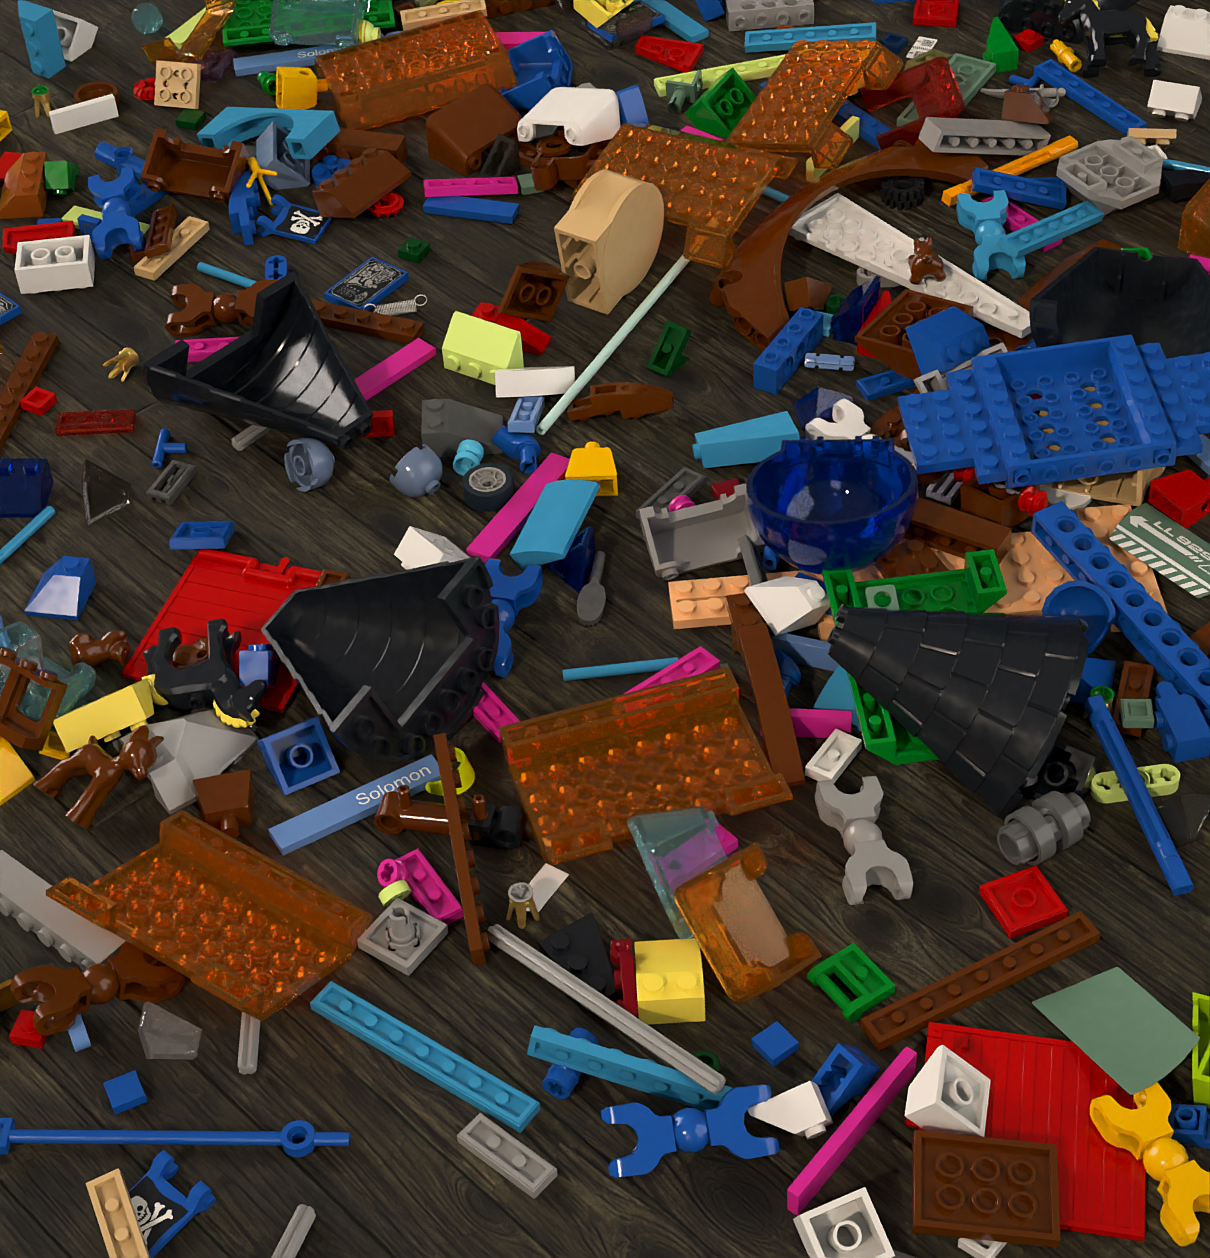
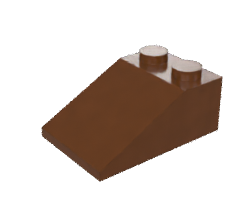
M532 261L517 265L498 312L551 321L570 276L548 263Z

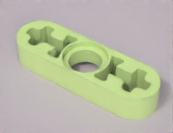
M1169 764L1137 767L1151 797L1170 795L1177 791L1180 772L1176 767ZM1114 771L1102 772L1094 776L1091 782L1090 794L1095 801L1100 803L1128 801Z

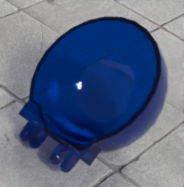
M817 436V440H807V437H800L799 440H782L780 451L762 460L750 472L746 481L747 507L751 521L765 545L789 565L805 572L822 575V570L852 569V573L866 569L885 558L907 533L918 501L916 469L909 459L894 450V439H880L879 436H873L872 439H862V436H855V439L824 440V436Z

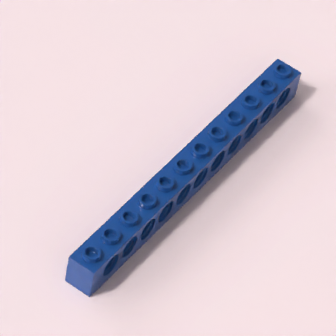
M1063 501L1034 513L1031 533L1075 581L1084 580L1097 585L1111 597L1116 608L1114 625L1144 658L1154 666V669L1165 681L1173 683L1172 685H1174L1179 695L1188 694L1194 697L1210 729V659L1200 650L1199 645L1184 633L1179 623L1170 618L1162 605L1146 592L1145 587L1130 575L1125 565L1117 561L1109 548L1094 536L1093 531L1086 527L1078 519L1076 513L1069 509Z

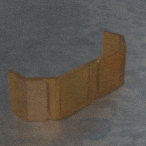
M205 0L206 11L180 50L170 37L144 44L141 48L153 65H156V60L180 63L198 60L203 57L215 39L216 32L223 27L233 12L236 1Z

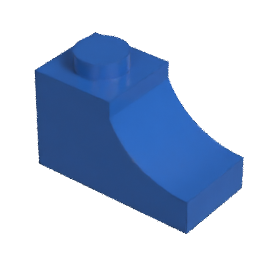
M838 1043L812 1079V1082L816 1083L819 1087L831 1118L851 1098L862 1095L880 1069L874 1061L855 1046Z

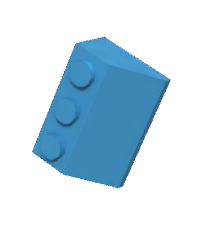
M18 0L19 19L31 69L34 74L50 78L66 67L53 10L25 0Z

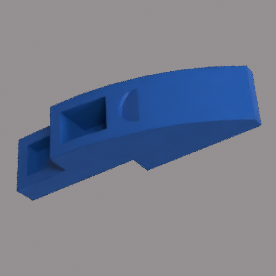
M246 171L239 178L229 199V216L233 234L242 232L244 245L254 244L252 235L257 234L254 217L258 216L257 207L261 206L256 179L250 188L246 187L251 177L250 171Z

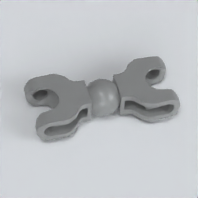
M876 776L862 777L863 784L860 792L853 795L844 794L837 790L831 780L817 781L815 802L819 817L824 823L836 828L840 832L844 847L851 854L845 866V876L842 882V888L850 905L864 904L863 896L866 893L867 886L870 885L884 886L889 889L895 900L910 899L913 878L909 864L902 855L891 851L886 846L885 841L882 839V832L875 824L880 814V804L883 799V791Z

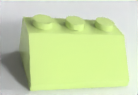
M458 311L453 313L442 346L444 368L496 385L495 371L497 369H523L521 332Z

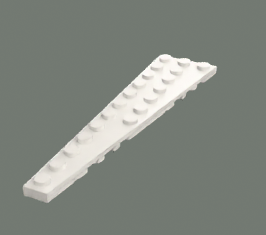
M839 193L804 212L789 232V235L793 236L796 240L809 243L901 284L910 290L973 306V317L1019 338H1023L1031 333L1029 311L942 257L940 258L943 261L946 274L944 281L937 282L933 278L927 277L918 285L911 284L909 281L911 271L908 257L914 254V240Z

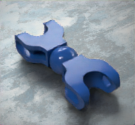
M133 166L122 168L120 176L110 182L102 181L99 174L88 177V188L90 193L94 195V202L98 207L102 208L103 220L92 232L94 247L100 260L111 258L113 250L121 244L129 243L133 245L134 251L145 249V236L140 230L139 222L134 217H131L130 205L140 194L139 181Z
M489 558L485 566L494 585L489 590L492 603L498 605L500 622L494 676L506 678L514 662V655L511 650L512 643L507 632L514 625L518 612L537 601L543 584V574L541 566L528 565L522 574L508 577L503 574L500 566L501 560Z
M762 1084L731 1088L724 1094L720 1103L715 1108L706 1109L704 1112L696 1108H685L679 1110L672 1117L671 1115H655L648 1107L637 1102L605 1107L600 1111L601 1119L608 1124H628L634 1129L637 1136L636 1148L630 1155L614 1159L610 1162L608 1166L609 1175L613 1177H626L647 1174L657 1166L660 1158L666 1153L675 1152L676 1149L684 1153H695L704 1149L708 1144L710 1146L723 1145L731 1153L744 1159L776 1154L780 1151L779 1142L776 1138L769 1136L753 1137L747 1132L744 1125V1114L748 1108L760 1102L768 1101L771 1097V1087Z

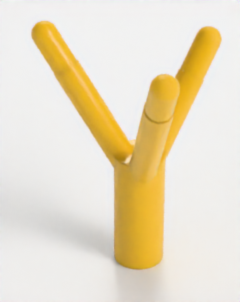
M250 157L247 163L253 173L246 187L250 188L255 178H258L269 205H273L262 175L277 176V172L261 169L256 158Z

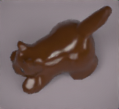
M928 237L925 241H920L917 238L914 239V254L908 257L911 271L910 283L918 285L927 277L933 278L937 282L944 281L946 279L944 264L938 253L933 252L932 238Z
M126 631L109 632L98 640L88 633L75 635L68 644L74 671L64 680V683L68 685L66 691L84 673L93 670L108 660L116 661L122 667H125V660L130 650Z

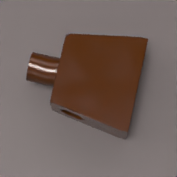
M250 769L193 780L198 804L210 833L221 832L222 838L233 840L239 836V828L249 827L253 824L255 788Z

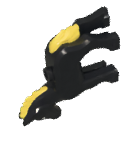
M1065 0L1064 7L1058 15V21L1061 24H1068L1079 19L1088 55L1082 70L1084 78L1097 77L1099 66H1106V45L1128 43L1135 49L1129 56L1128 66L1144 64L1145 77H1157L1160 75L1161 64L1155 52L1156 46L1152 43L1158 40V33L1155 32V28L1148 18L1137 11L1100 10L1097 0Z
M226 620L208 621L209 658L176 669L172 665V658L176 648L182 643V635L179 629L175 627L160 630L158 645L151 646L143 654L148 666V676L142 677V680L148 678L152 702L157 705H164L175 711L201 709L204 706L213 705L216 709V715L221 717L222 723H226L228 726L232 724L235 728L247 727L252 731H256L255 718L260 715L258 711L263 698L268 693V686L264 680H254L249 685L243 688L240 687L238 677L234 671V656L242 641L240 631L230 635Z

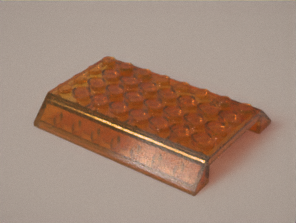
M796 41L710 160V166H732L741 151L811 153L814 168L836 169L852 145L853 138L832 123V119L862 74L866 90H888L904 65L903 60L878 41Z
M623 123L574 190L573 200L586 180L601 170H610L654 184L659 189L663 198L664 221L687 226L684 258L725 269L737 252L731 238L773 177L786 180L797 165L798 160L647 123Z
M729 666L499 727L510 775L543 860L551 866L613 849L612 844L722 813L737 815L793 799L783 774L778 773L774 775L739 704V686Z
M183 810L160 822L158 844L90 885L86 886L69 876L46 890V896L93 924L116 934L191 979V982L261 1021L267 1019L348 961L358 945L357 939L366 931L372 920V914Z

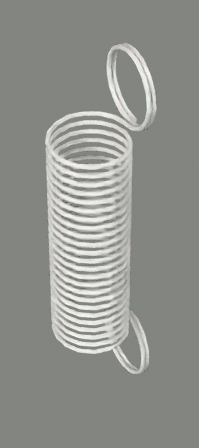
M417 295L414 298L413 304L412 300L411 302L409 300L408 304L406 300L405 306V301H403V304L401 301L400 306L399 302L398 304L396 302L395 306L393 303L391 311L390 303L388 312L389 304H387L385 314L394 316L400 315V313L416 312L415 309L418 304H416L415 299L418 296H424L425 298L426 296Z

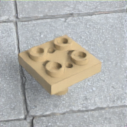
M156 60L154 105L199 109L201 64Z

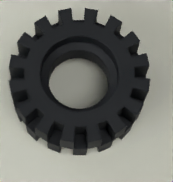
M884 177L882 179L881 200L885 206L890 205L891 209L895 207L899 211L902 208H905V210H910V207L915 209L924 200L925 182L922 177Z

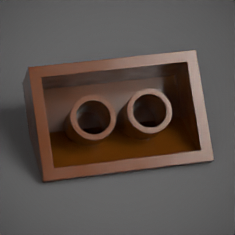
M1016 84L1011 86V89L1005 91L1001 120L1048 125L1054 121V115L1036 91L1029 90V85Z

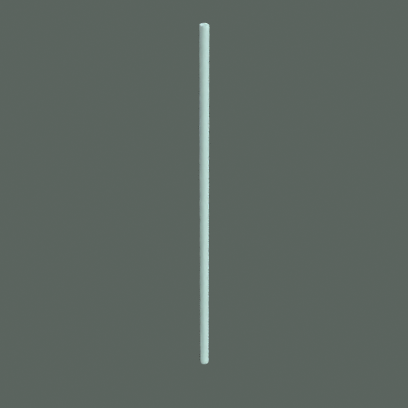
M722 212L716 214L536 427V431L539 434L544 435L725 220V215Z

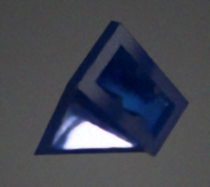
M818 386L794 402L793 405L805 431L806 424L813 419L821 418L827 420L831 417L833 406L839 400L846 399L852 402L854 399L850 395Z
M589 526L576 534L566 557L550 562L547 567L578 593L586 585L593 566L596 552L594 528Z

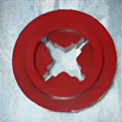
M147 77V79L139 80V83L134 84L133 92L135 97L146 101L154 100L156 77Z
M389 192L370 206L367 211H370L372 216L377 215L378 218L383 216L388 218L391 215L397 216L398 212L403 211L404 200L399 194Z

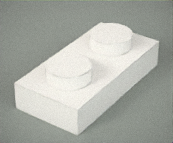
M835 729L805 766V775L817 781L831 780L835 783L861 750L862 740Z

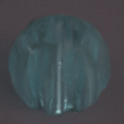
M141 3L134 7L131 21L137 31L143 34H150L160 29L163 15L160 8L153 3Z

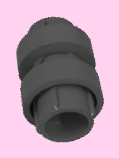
M1050 791L1034 800L1031 807L1024 806L1006 816L1004 826L999 828L997 834L999 848L1006 859L1012 864L1027 863L1032 866L1038 865L1054 856L1056 849L1065 850L1079 842L1083 837V830L1089 827L1090 813L1085 802L1076 793L1068 792L1067 794H1061L1057 791Z

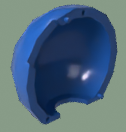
M1084 580L1067 581L1055 587L1046 597L1041 611L1043 615H1076L1084 619L1088 625V630L1084 635L1089 638L1087 655L1094 652L1101 644L1116 618V608L1111 597L1099 586Z

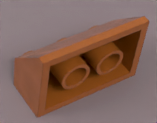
M32 151L23 153L6 172L0 198V219L44 217L49 190H46L44 162L49 161L46 152Z

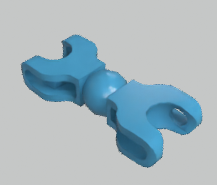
M1005 190L993 191L994 198L985 203L973 200L969 193L957 194L956 211L959 224L974 232L975 241L978 244L973 254L972 272L974 278L981 282L988 281L987 273L994 269L1007 271L1012 279L1024 278L1025 257L1021 256L1015 259L1008 256L1004 250L997 246L1000 237L1006 235L1005 229L1002 226L1007 220L1006 209L1009 203Z

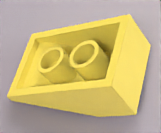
M699 938L634 942L639 1019L647 1025L705 1021V995Z

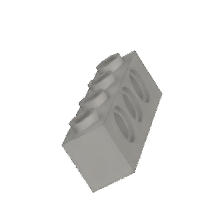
M726 0L728 30L740 31L773 28L783 25L814 24L813 0Z

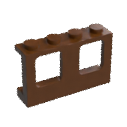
M1 647L0 663L8 666L11 670L0 696V736L21 749L42 751L68 685L59 681L56 673L45 669L40 670L37 668L38 664L26 658L20 659L17 657L18 652L10 648ZM30 680L45 688L52 689L41 719L38 722L20 711V705Z

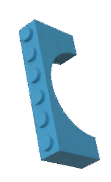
M226 107L199 131L197 136L201 146L223 149L224 145H228L230 148L232 141L242 142L259 136L274 122L290 133L285 139L293 159H312L340 132L334 111Z

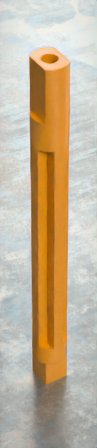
M1069 135L992 171L1018 176L1077 150L1078 141ZM971 179L943 191L941 201L950 207L957 204V194L969 193L970 196H973L980 192L972 191Z

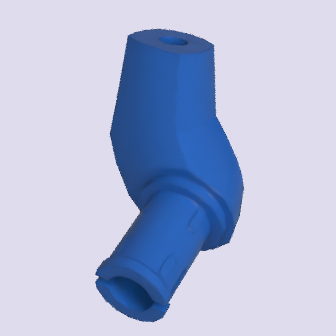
M503 425L491 441L507 456L521 460L520 469L522 472L524 471L525 474L534 473L537 469L536 457H538L541 451L539 443L530 435L508 432V428Z
M776 649L774 653L787 698L792 687L799 686L802 674L795 661L783 650Z

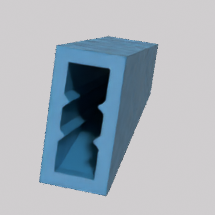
M787 411L695 433L696 444H692L695 460L700 459L704 468L803 456L799 432Z

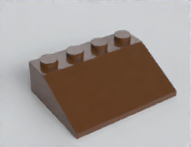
M905 289L855 336V342L900 376L914 381L915 378L922 375L905 328L953 306L973 318V306Z

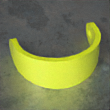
M455 747L457 761L461 762L458 769L462 787L456 788L458 795L472 786L475 780V772L464 752ZM441 780L427 782L425 789L429 793L443 796Z

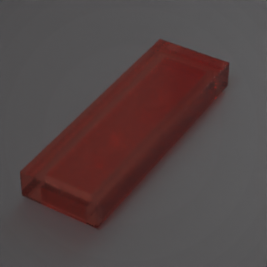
M135 409L59 412L55 426L56 435L133 432L136 412Z

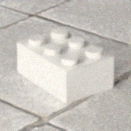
M90 235L18 242L15 274L21 294L93 287L95 255Z

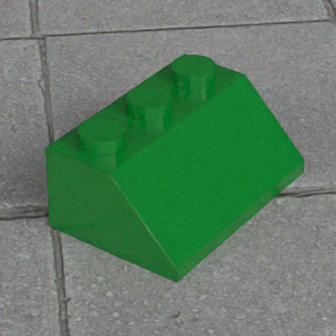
M732 67L716 79L685 114L698 130L728 138L761 101Z

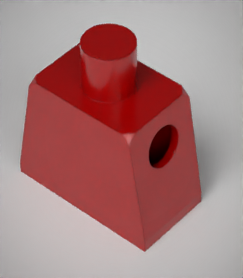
M1185 470L1151 481L1148 502L1158 511L1187 529L1210 513V477L1203 480L1192 470Z

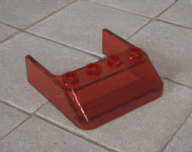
M946 57L933 58L860 88L868 112L905 97H911L919 115V119L876 136L881 150L893 146L898 140L907 141L914 146L919 138L926 117L958 118L965 108L963 97Z

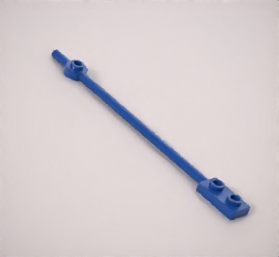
M0 1118V1155L9 1154L11 1143L282 1146L284 1152L292 1157L306 1156L313 1151L315 1146H350L351 1144L350 1132H315L313 1126L303 1120L292 1121L281 1132L15 1129L16 1125L13 1118Z

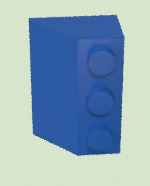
M955 306L905 328L921 375L937 369L939 373L947 371L991 347L983 324Z

